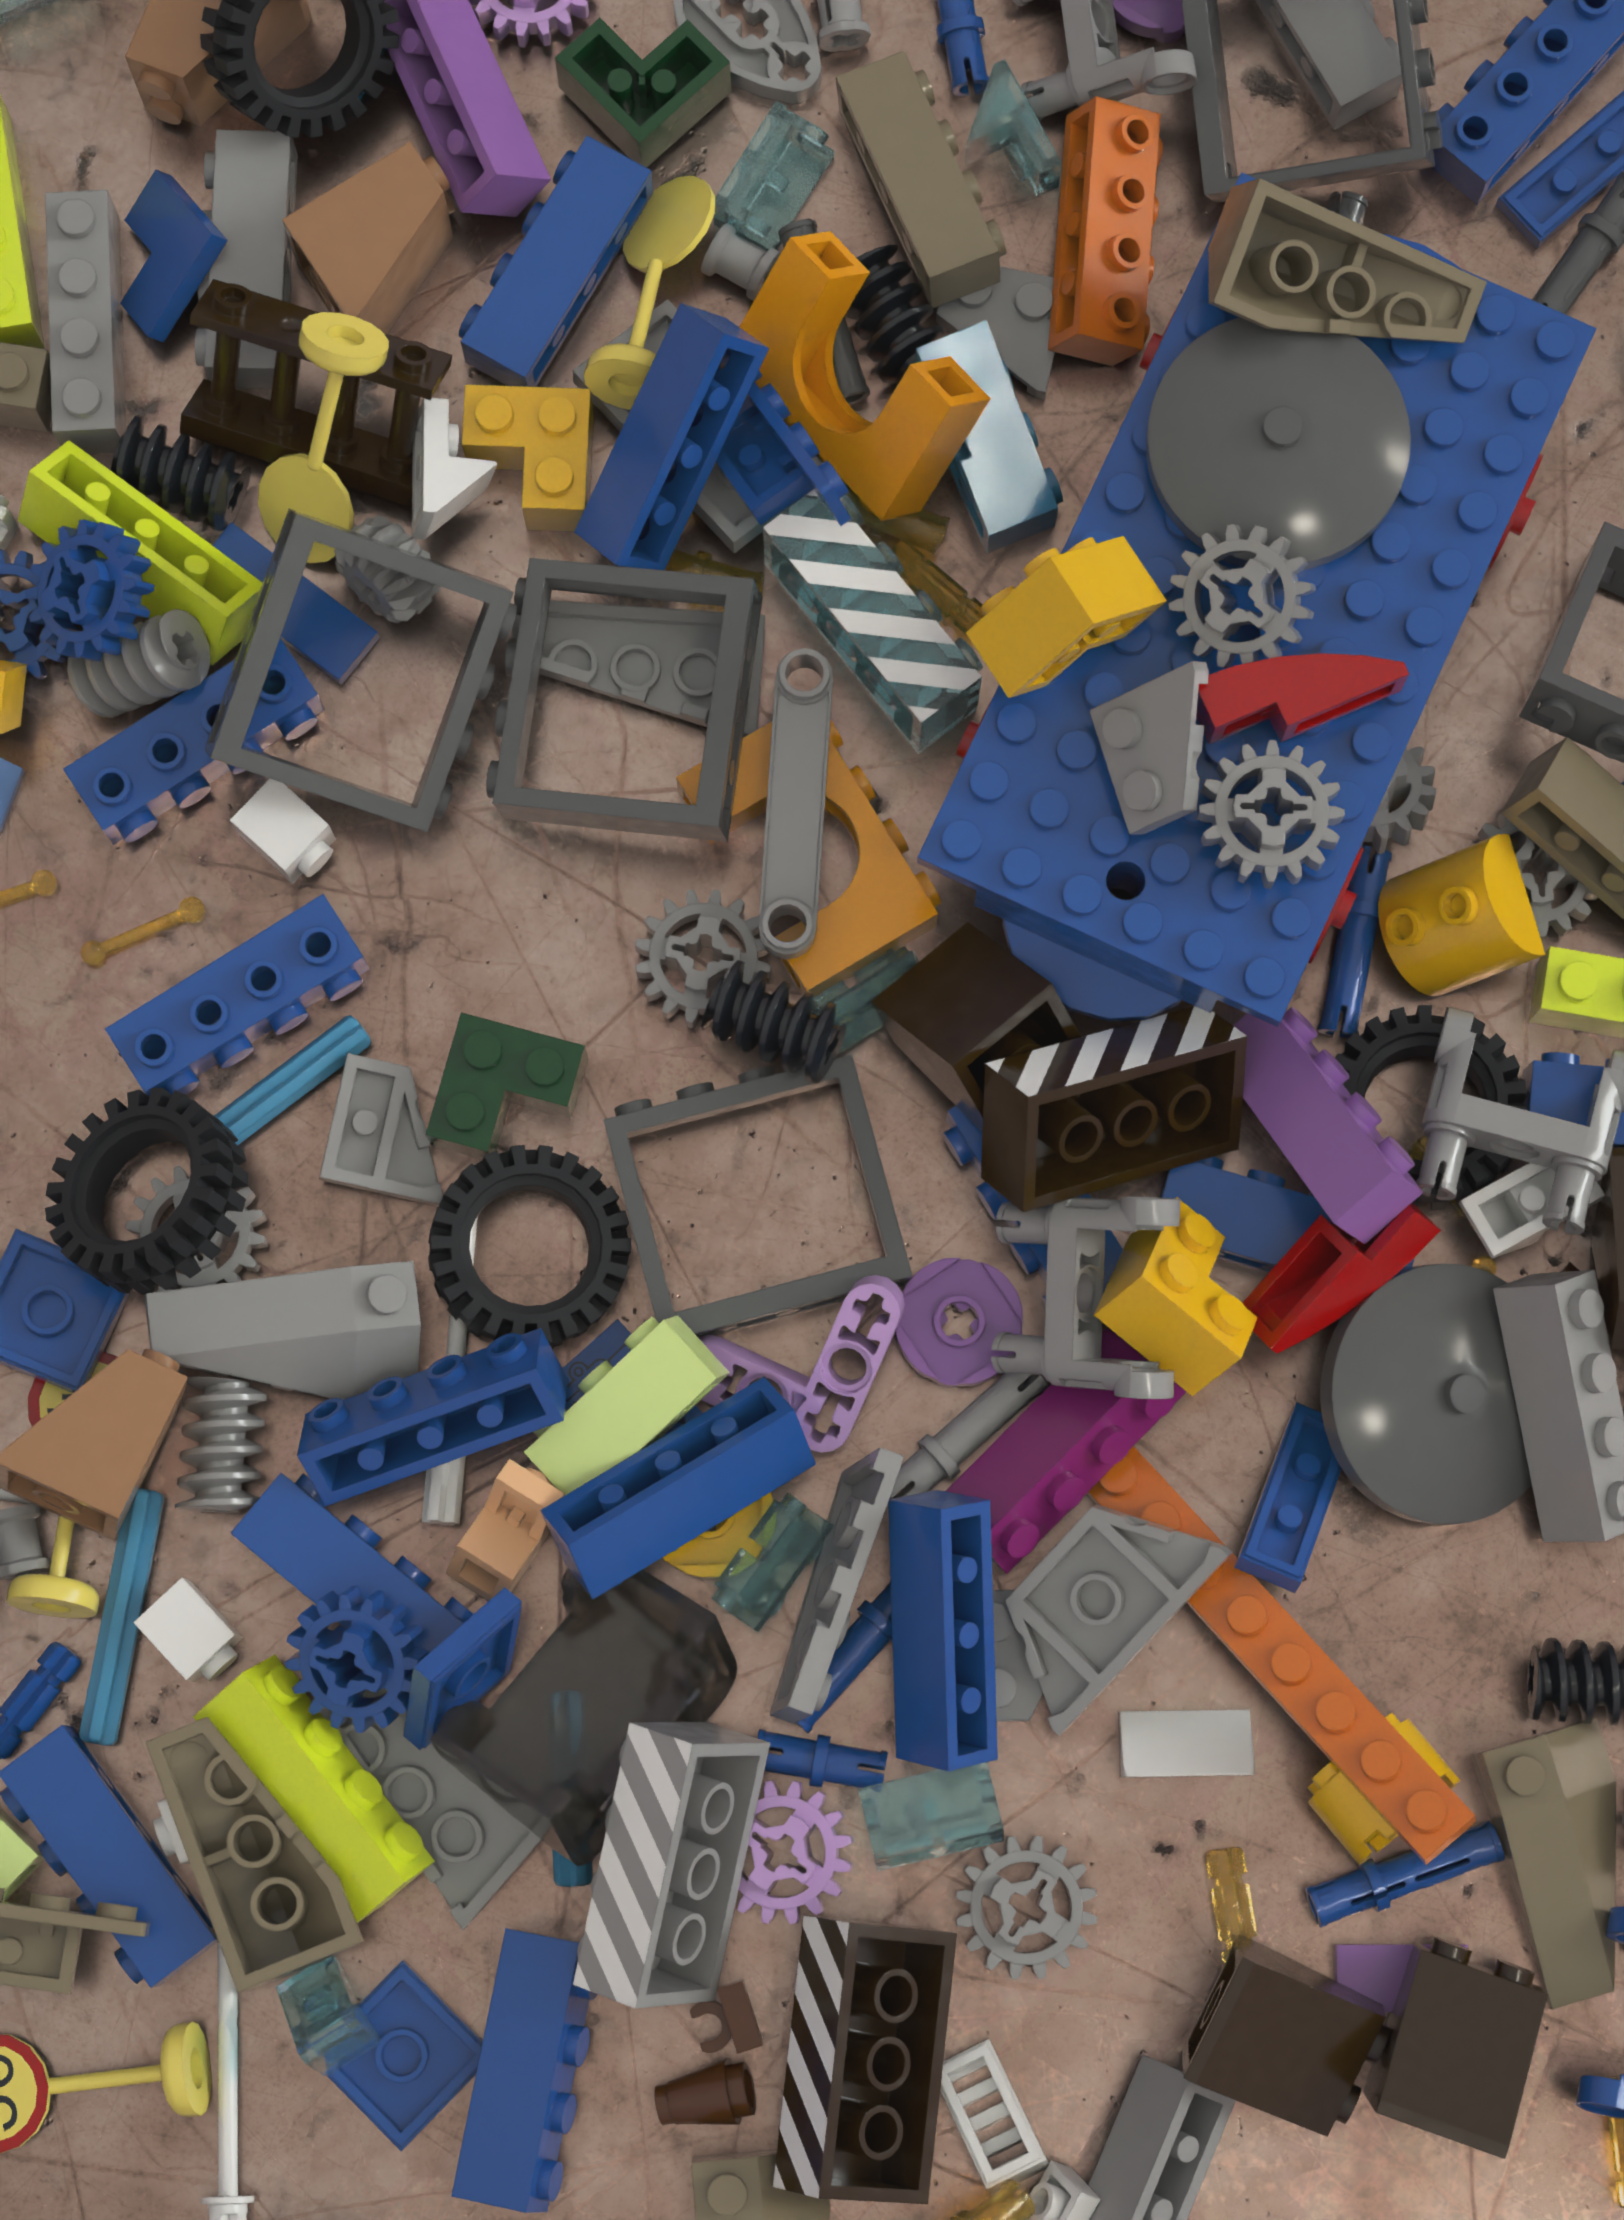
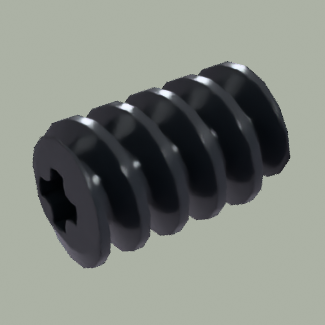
M898 245L878 247L857 257L870 273L846 313L851 319L858 320L855 331L862 340L869 341L866 353L873 362H880L877 374L884 383L899 384L909 365L915 363L917 347L940 339L945 333L940 325L922 328L921 324L932 315L934 310L930 304L911 306L910 303L921 294L923 289L918 282L900 285L899 282L910 273L912 268L907 261L889 264L888 260L898 251Z
M141 415L134 416L116 446L110 470L136 490H139L140 493L155 504L162 499L163 507L167 512L172 514L179 513L185 508L186 516L190 521L195 523L202 522L208 517L209 525L213 530L218 532L224 531L231 522L233 523L241 508L249 486L251 468L246 467L241 474L235 472L236 453L228 451L218 465L212 463L213 444L209 442L203 443L195 456L189 454L190 435L186 433L180 434L172 447L166 445L168 429L164 424L157 425L150 437L143 436L144 417Z
M737 960L721 977L714 988L702 1018V1030L704 1031L713 1024V1035L720 1041H727L736 1034L735 1043L737 1048L744 1052H750L759 1044V1056L765 1062L772 1063L782 1055L783 1069L789 1073H796L805 1065L806 1080L818 1084L835 1060L846 1033V1023H843L841 1026L835 1024L837 1004L829 1002L818 1015L812 1013L813 993L805 992L797 1003L793 1005L789 1003L791 983L783 981L772 994L766 992L768 973L763 970L759 971L750 983L747 984L743 982L745 962Z
M1557 1638L1545 1639L1539 1654L1534 1645L1530 1654L1527 1675L1528 1707L1531 1719L1539 1720L1545 1703L1552 1702L1557 1721L1565 1722L1571 1705L1579 1704L1584 1724H1591L1598 1706H1605L1610 1725L1617 1726L1624 1710V1645L1617 1657L1613 1646L1607 1641L1598 1642L1591 1656L1587 1644L1583 1640L1578 1639L1571 1641L1565 1655Z

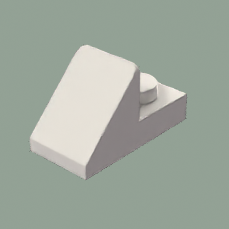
M432 397L431 400L423 398L418 411L412 460V537H416V539L425 540L479 497L488 488L497 467V462L491 460L456 457L459 443L458 424L449 423V399Z
M1528 1163L1460 1200V1207L1492 1259L1534 1244L1545 1231L1550 1229L1542 1223V1219L1547 1210L1556 1173L1553 1169ZM1594 1181L1588 1208L1600 1202L1605 1196L1597 1181ZM1566 1206L1562 1222L1567 1220L1569 1211L1568 1206Z

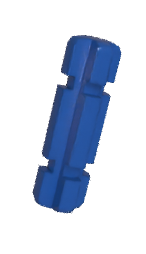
M53 1642L46 1648L37 1660L41 1664L38 1669H30L0 1707V1713L2 1714L0 1716V1759H6L12 1754L22 1741L19 1737L22 1731H30L61 1691L57 1687L60 1682H68L80 1667V1658L62 1643Z

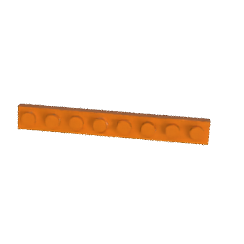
M1134 1446L1087 1493L1096 1505L1098 1504L1225 1545ZM1232 1553L1186 1603L1421 1861L1428 1865L1476 1822L1475 1814L1253 1575L1234 1568L1237 1557Z

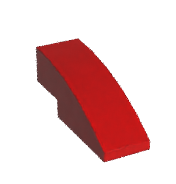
M1317 653L1268 658L1235 665L1209 674L1208 684L1199 683L1196 717L1199 724L1204 725V734L1209 744L1270 719L1279 741L1283 742L1400 692L1409 676V672L1404 662L1366 655Z
M1411 1203L1366 1244H1363L1329 1219L1320 1215L1242 1302L1249 1311L1258 1317L1253 1328L1254 1333L1277 1354L1311 1337L1346 1315L1374 1291L1385 1285L1409 1264L1441 1230L1416 1205Z

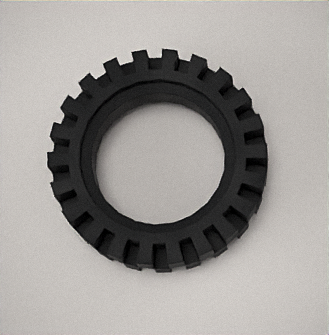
M222 0L218 10L204 7L202 21L214 27V33L200 34L201 48L214 55V57L203 61L207 74L219 80L214 84V87L222 97L231 101L230 105L267 129L273 132L277 130L289 137L299 138V132L304 133L310 138L323 136L322 124L333 131H337L347 126L342 115L344 111L359 118L368 109L358 97L365 92L377 99L384 87L371 80L376 69L391 75L395 64L394 61L382 55L383 48L398 49L399 35L386 28L387 24L399 22L398 11L394 6L384 2L385 0H341L345 10L346 30L344 43L337 59L329 70L315 82L293 89H281L271 86L262 75L256 61L254 46L256 27L263 10L271 0Z
M1418 1005L1416 1015L1406 1016L1404 1007L1390 1010L1387 1021L1381 1022L1379 1017L1376 1016L1365 1023L1364 1033L1360 1036L1354 1032L1346 1040L1343 1053H1338L1335 1058L1350 1077L1343 1083L1350 1095L1352 1096L1357 1092L1365 1098V1093L1374 1077L1386 1066L1400 1059L1414 1056L1435 1057L1448 1007H1446L1444 1017L1432 1015V1005ZM1474 1017L1470 1032L1477 1034L1466 1074L1476 1085L1482 1099L1527 1110V1106H1524L1527 1095L1525 1080L1519 1081L1518 1079L1520 1065L1515 1055L1507 1058L1503 1053L1506 1042L1497 1033L1490 1039L1483 1034L1485 1023ZM1473 1147L1466 1148L1456 1188L1457 1194L1455 1199L1458 1206L1460 1200L1470 1196L1477 1189L1480 1188L1481 1190L1495 1182L1498 1173L1503 1174L1512 1158ZM1412 1159L1415 1166L1408 1173L1416 1181L1423 1160ZM1437 1172L1430 1197L1421 1194L1412 1202L1418 1207L1419 1202L1430 1203L1431 1211L1445 1209L1448 1200L1436 1199L1442 1176L1440 1172Z
M151 1088L150 1097L140 1089L128 1092V1107L116 1098L103 1104L109 1118L105 1122L93 1113L82 1121L91 1134L85 1141H82L73 1133L70 1135L64 1145L75 1152L73 1159L69 1161L57 1157L52 1167L54 1172L64 1178V1182L48 1183L45 1195L56 1203V1205L45 1208L46 1221L56 1227L49 1233L54 1243L63 1248L60 1252L107 1287L111 1286L118 1292L130 1294L132 1288L141 1295L153 1293L154 1283H157L165 1290L178 1286L175 1269H178L189 1278L199 1273L201 1268L194 1256L201 1252L213 1260L222 1249L210 1240L216 1231L229 1238L231 1237L237 1225L229 1220L225 1213L227 1210L243 1212L246 1201L243 1196L234 1190L235 1188L248 1186V1173L238 1166L246 1162L244 1150L235 1144L238 1141L237 1137L220 1120L195 1100H191L185 1094L175 1090L171 1095L164 1088ZM167 1141L184 1144L190 1157L191 1175L185 1194L174 1212L162 1225L142 1238L128 1241L111 1239L103 1223V1206L106 1194L116 1175L131 1158L153 1144Z
M525 1145L511 1146L508 1152L498 1154L496 1150L484 1155L483 1160L476 1165L471 1163L461 1172L459 1178L450 1184L437 1207L429 1234V1270L433 1271L435 1278L434 1287L439 1298L443 1296L448 1304V1312L455 1320L460 1318L469 1326L467 1330L478 1338L482 1334L494 1341L509 1333L522 1335L541 1328L550 1346H558L563 1341L571 1337L575 1339L586 1332L592 1324L605 1314L618 1295L629 1268L627 1262L628 1256L631 1253V1238H628L626 1229L629 1221L626 1211L621 1212L617 1204L619 1196L613 1186L607 1188L600 1180L602 1174L595 1167L591 1166L587 1169L579 1164L578 1160L580 1157L568 1151L565 1156L553 1153V1147L539 1145L537 1150H525ZM534 1190L558 1198L577 1214L586 1232L589 1246L588 1262L582 1279L565 1296L544 1305L524 1306L502 1299L492 1293L480 1280L472 1264L469 1245L470 1233L475 1219L488 1204L498 1197L514 1191Z

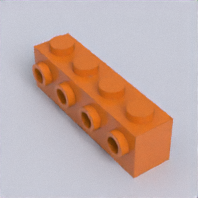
M1095 96L1066 115L1052 290L1053 303L1048 342L1049 351L1114 366L1144 349V344L1150 331V318L1146 313L1148 285L1152 280L1155 266L1154 258L1151 255L1152 227L1156 222L1159 211V202L1155 196L1156 172L1163 154V142L1159 138L1160 113Z

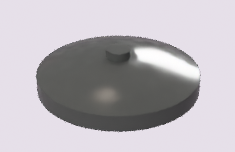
M1239 317L1210 329L1194 340L1180 353L1164 374L1157 388L1146 429V458L1150 479L1161 505L1173 523L1197 546L1205 550L1201 536L1207 532L1214 534L1221 543L1225 542L1227 525L1231 524L1239 525L1244 534V540H1248L1250 532L1257 525L1267 528L1268 538L1266 545L1268 546L1280 536L1290 540L1289 550L1284 557L1287 560L1296 557L1306 558L1308 565L1304 568L1306 570L1327 564L1349 553L1371 536L1383 522L1400 492L1407 472L1411 442L1410 425L1406 405L1393 376L1378 356L1357 337L1265 329ZM1251 552L1235 553L1222 560L1239 567H1244L1250 558L1254 559L1257 554Z
M1428 1264L1402 1269L1385 1285L1374 1291L1362 1303L1340 1319L1328 1344L1322 1366L1320 1403L1324 1428L1330 1447L1340 1467L1355 1487L1370 1501L1396 1516L1430 1524L1469 1523L1484 1519L1506 1508L1523 1495L1532 1485L1493 1288L1507 1284V1282L1487 1271L1460 1264Z

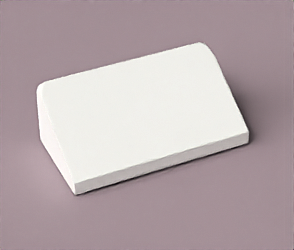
M1250 1709L1119 1712L1121 1777L1255 1775Z

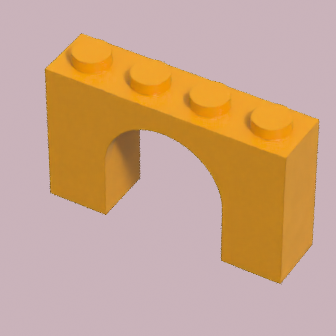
M831 231L790 237L739 326L769 348L759 369L763 377L755 383L760 389L771 383L791 413L783 421L789 427L798 421L801 423L818 448L820 460L823 463L827 460L830 462L840 478L858 496L860 504L868 512L877 516L880 521L921 512L991 398L951 356L910 364L882 412L873 423L857 414L847 403L838 386L833 366V347L838 327L870 272Z
M832 720L830 723L825 811L839 820L850 833L857 849L859 862L855 876L845 892L834 902L818 911L817 932L814 944L810 949L798 958H780L802 996L805 992L809 991L814 994L813 999L935 928L938 919V912L935 907L942 903L937 890L926 873L921 871L914 875L902 856L903 853L909 851V848L897 825L891 818L881 822L869 801L875 799L876 794L862 769L858 765L849 769L837 751L844 744ZM772 721L747 735L742 740L729 833L766 812ZM702 762L676 777L678 793L685 804L696 805ZM708 840L709 844H712L713 842H715V841H712V840ZM801 921L778 934L775 938L783 942L795 941L802 936L806 927Z

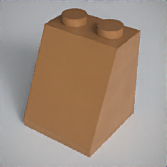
M222 0L148 1L125 58L143 105L146 106V110L159 120L175 125L180 124L181 120L202 126L229 101L222 97L214 87V84L219 80L207 74L203 61L214 57V55L201 48L200 34L214 33V27L202 21L204 7L218 10ZM271 0L263 10L256 27L254 41L256 61L260 71L308 28L312 17L307 0Z
M411 141L282 219L296 263L327 311L356 316L372 323L385 334H388L454 238L449 215L456 210L446 190L450 189V184L434 157L430 155L422 159Z
M127 1349L1 1452L0 1489L114 1541L182 1403L188 1377L178 1372L180 1364L172 1358L152 1349H144L142 1355Z

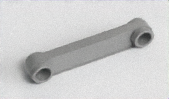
M808 648L796 649L785 655L778 664L775 678L759 909L760 941L765 949L773 956L782 959L798 958L805 954L814 944L817 932L833 673L827 658L818 651ZM809 668L816 671L822 678V681L816 688L810 691H800L793 688L788 683L787 678L797 669ZM785 915L795 916L805 925V932L795 941H780L769 930L775 919Z

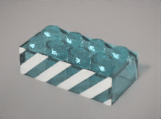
M812 490L763 527L764 564L909 744L920 754L977 710L982 676L978 671L983 668L982 663L965 640L959 638L953 642L939 625V622L943 620V616L930 596L922 589L913 593L900 577L904 569L891 548L883 541L874 545L860 526L865 522L851 499L847 495L840 498L851 517L850 521L840 526L816 492Z

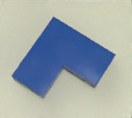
M156 169L124 220L151 251V254L120 304L148 337L164 342L228 240L173 176Z

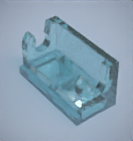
M775 101L716 195L715 214L713 217L714 225L721 228L725 223H729L736 227V235L766 251L770 248L777 249L782 242L779 239L778 231L785 225L795 221L834 159V150L825 145L829 136L816 125L789 111L787 106Z
M987 1762L949 1772L939 1769L858 1789L877 1871L1004 1841V1828Z

